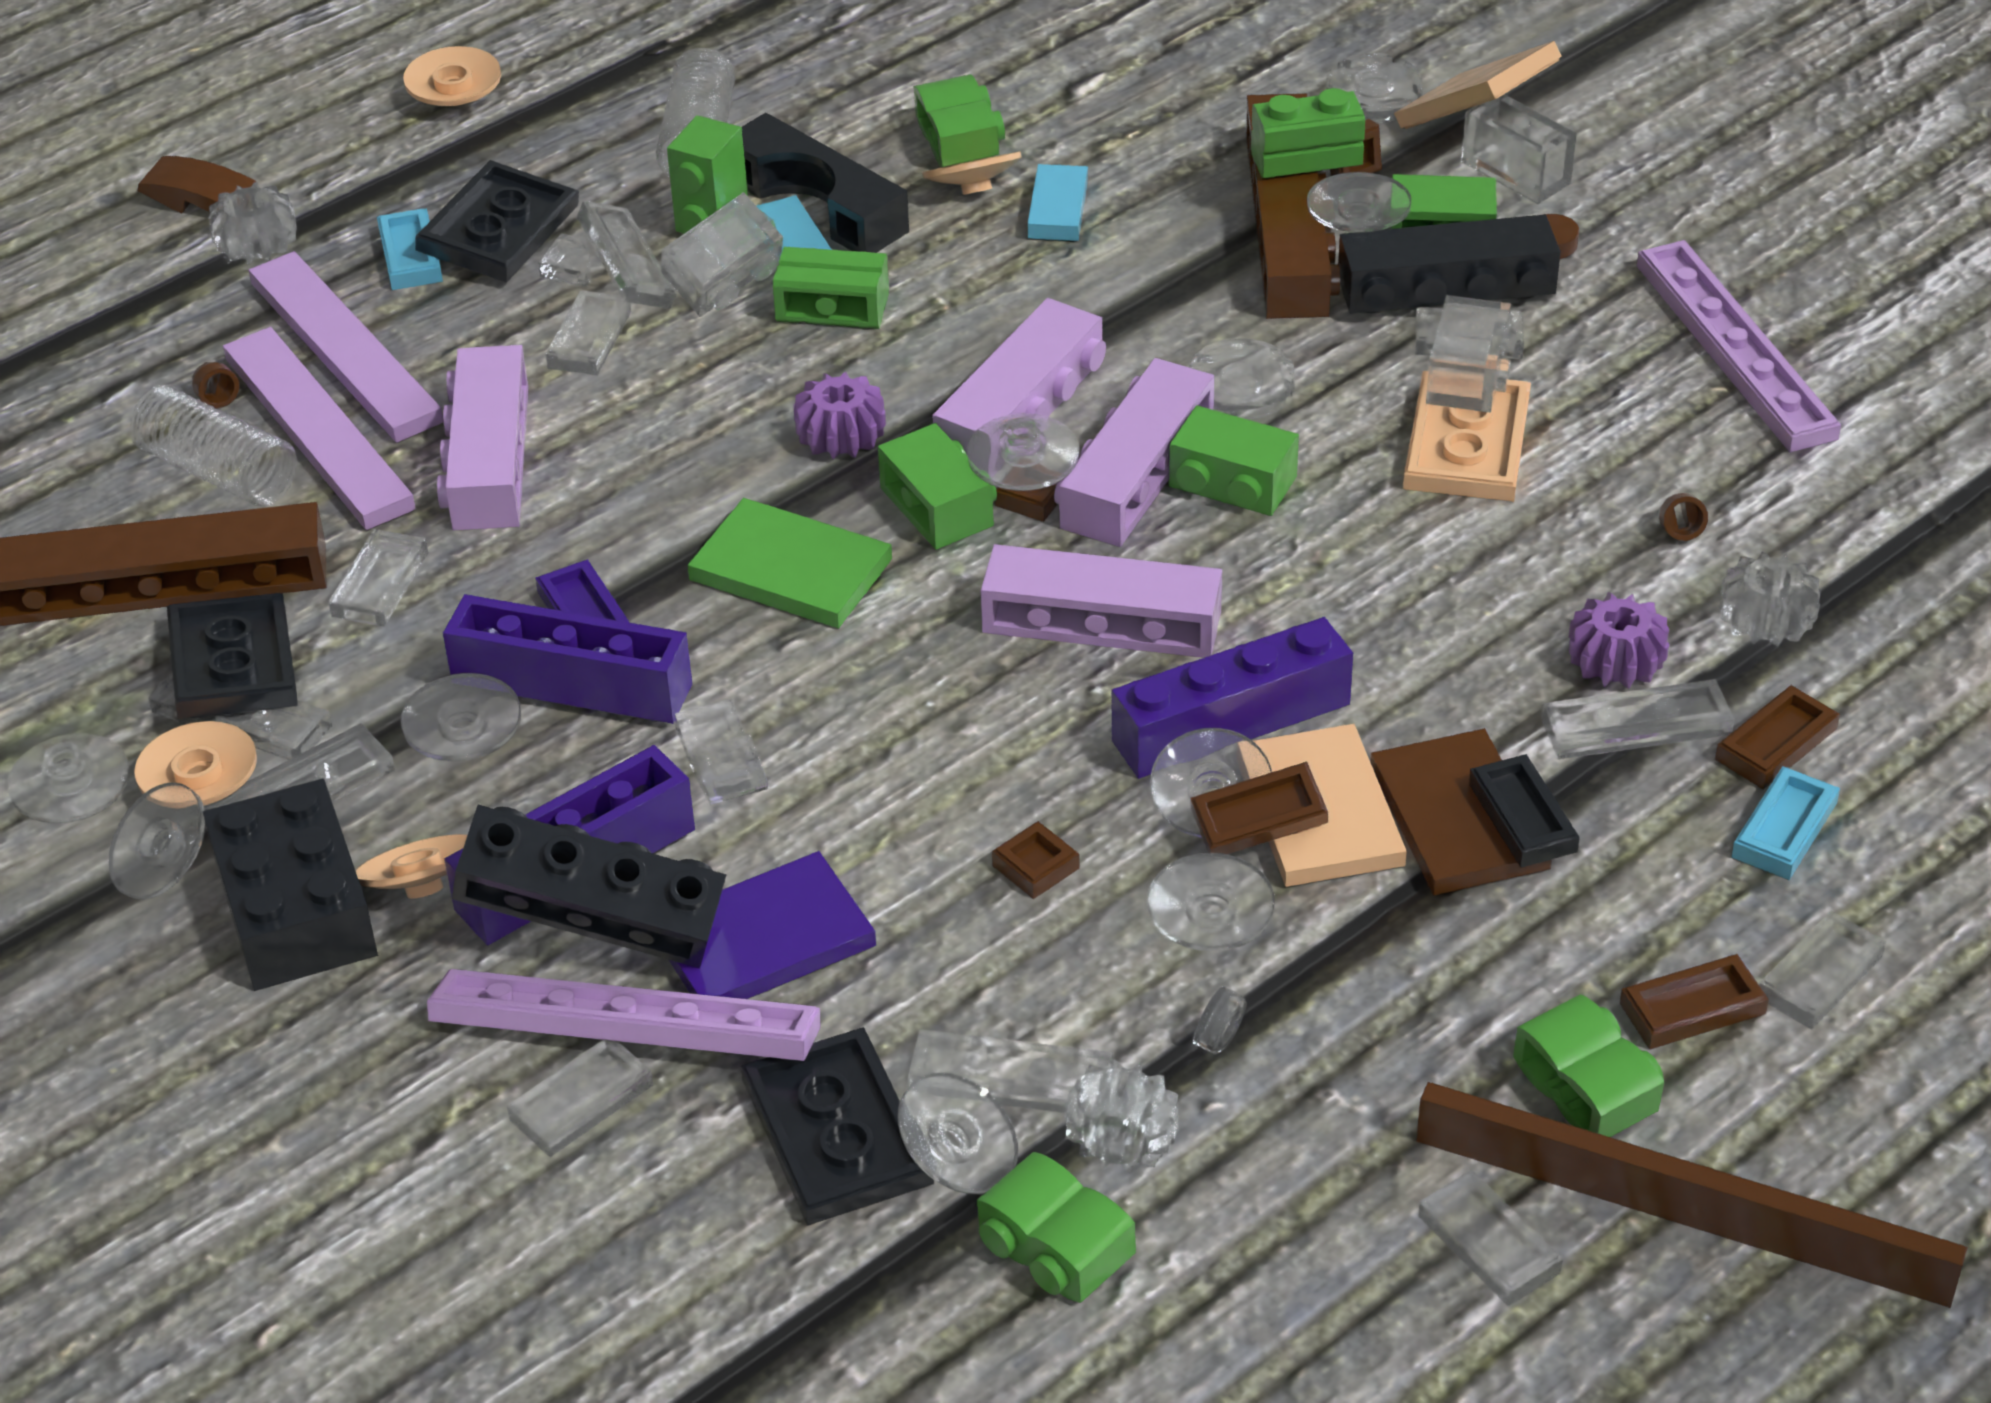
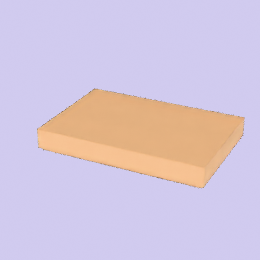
M1555 41L1465 71L1394 112L1400 128L1408 129L1495 100L1555 64L1562 56Z
M1423 371L1405 466L1403 489L1514 502L1531 382Z
M1355 724L1238 743L1237 758L1245 780L1307 761L1328 810V823L1268 841L1285 887L1398 868L1406 865V848Z

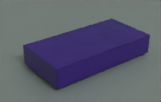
M588 559L535 578L537 593L548 609L629 622Z

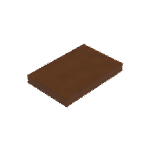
M1485 728L1371 753L1370 763L1383 795L1433 895L1551 869L1552 860L1520 868L1469 785L1471 768L1502 760Z

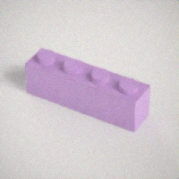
M1046 298L933 414V424L936 423L951 440L959 441L967 457L980 471L985 470L992 477L1006 461L1014 459L1020 446L1035 430L1039 431L1044 427L1051 413L1063 401H1067L1072 397L1076 387L1091 371H1096L1100 367L1106 353V343L1102 341V317Z
M522 345L457 348L456 370L447 371L446 378L449 403L453 404L444 405L443 410L445 435L450 437V439H443L440 443L442 470L444 473L447 472V475H438L437 477L440 509L449 508L453 530L520 527L528 402V381Z
M1154 358L1142 376L1134 377L1129 386L1127 396L1118 408L1113 407L1110 409L1103 428L1094 440L1089 439L1086 441L1077 463L1070 472L1065 471L1057 482L1054 500L1055 503L1059 504L1060 529L1117 547L1123 545L1169 480L1171 441L1196 405L1214 410L1213 374Z
M994 544L981 588L982 633L1205 658L1212 655L1221 615L1222 569Z

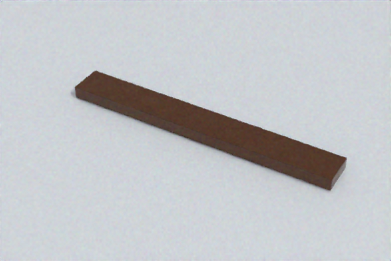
M1427 1082L1420 1098L1416 1142L1951 1308L1968 1249L1964 1245L1438 1084Z

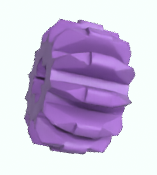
M846 371L840 377H831L824 373L821 382L807 381L805 382L804 391L795 395L793 409L796 433L799 435L801 444L810 446L813 455L829 452L834 460L839 454L847 453L856 458L858 449H874L876 439L884 435V427L886 426L884 399L881 396L880 387L869 385L867 376L851 379Z
M1610 592L1607 593L1603 601L1587 598L1584 608L1576 611L1574 619L1570 622L1568 651L1571 655V663L1580 666L1583 678L1600 677L1604 688L1611 682H1620L1627 689H1630L1635 679L1642 682H1651L1656 670L1663 668V663L1668 657L1669 643L1667 641L1669 628L1667 626V617L1656 613L1654 602L1637 603L1633 593L1626 599H1617Z

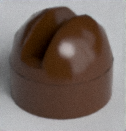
M205 362L196 368L192 376V387L195 395L206 406L222 408L229 405L236 398L239 392V380L226 365L218 362ZM209 381V393H205Z
M1677 493L1665 499L1660 507L1659 520L1664 531L1677 540L1688 541L1695 539L1705 530L1708 523V511L1706 506L1695 496L1688 493ZM1678 504L1681 505L1683 519L1686 524L1682 528H1678L1674 509Z

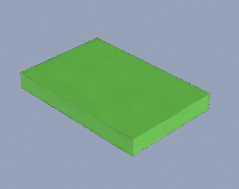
M743 497L688 564V574L691 581L839 629L892 560V545Z

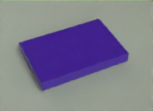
M817 851L723 889L700 968L671 960L669 962L690 994L749 999L876 946V932L820 851Z

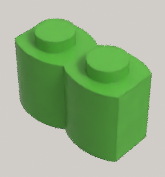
M968 74L913 86L915 113L919 127L926 140L929 141L934 157L941 167L999 155V141L1005 140L1003 118L1000 111H992L986 86H979L973 75Z
M1579 994L1517 1027L1513 1053L1515 1061L1529 1081L1541 1093L1555 1101L1562 1115L1572 1126L1612 1137L1659 1111L1664 1087L1662 1069L1649 1052L1641 1051L1636 1045L1621 1037L1620 1026L1608 1009L1599 1007L1591 999Z
M1032 1152L977 1200L979 1234L986 1247L1000 1258H1007L1009 1256L1014 1261L1029 1266L1031 1275L1037 1284L1052 1295L1061 1294L1074 1302L1081 1303L1136 1253L1135 1222L1111 1199L1096 1190L1083 1187L1067 1169L1041 1153Z

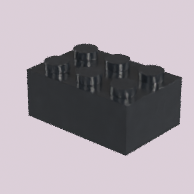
M324 778L202 811L216 866L254 991L378 956L367 903Z

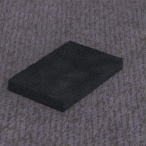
M489 160L415 236V251L507 283L575 210L579 202V191Z
M283 593L169 604L167 606L177 719L298 706Z
M864 1027L814 1042L804 1061L766 1057L741 1065L742 1081L807 1226L934 1184L933 1168Z

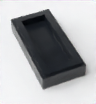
M1527 754L1470 769V787L1520 868L1578 852L1580 840L1578 833Z

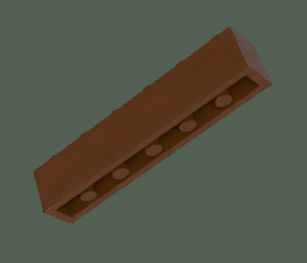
M1307 93L1247 95L1246 143L1266 319L1329 317L1330 296L1340 295L1339 264H1335L1336 241L1335 233L1331 232V203L1326 202V171L1322 172L1323 170L1262 178L1251 151V133L1253 130L1252 104L1269 102L1271 98L1278 95L1303 98L1307 97Z
M317 502L0 538V626L167 607L169 604L327 588L326 542Z

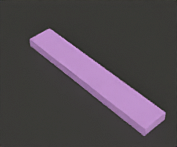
M1685 240L1638 252L1637 268L1790 453L1839 440L1841 424Z
M295 251L248 270L251 284L396 443L444 422L442 409Z
M272 327L223 345L226 361L365 530L416 510L413 494Z
M457 969L448 970L427 1000L428 1021L800 1061L805 1060L821 1028L820 1008H816V1006Z

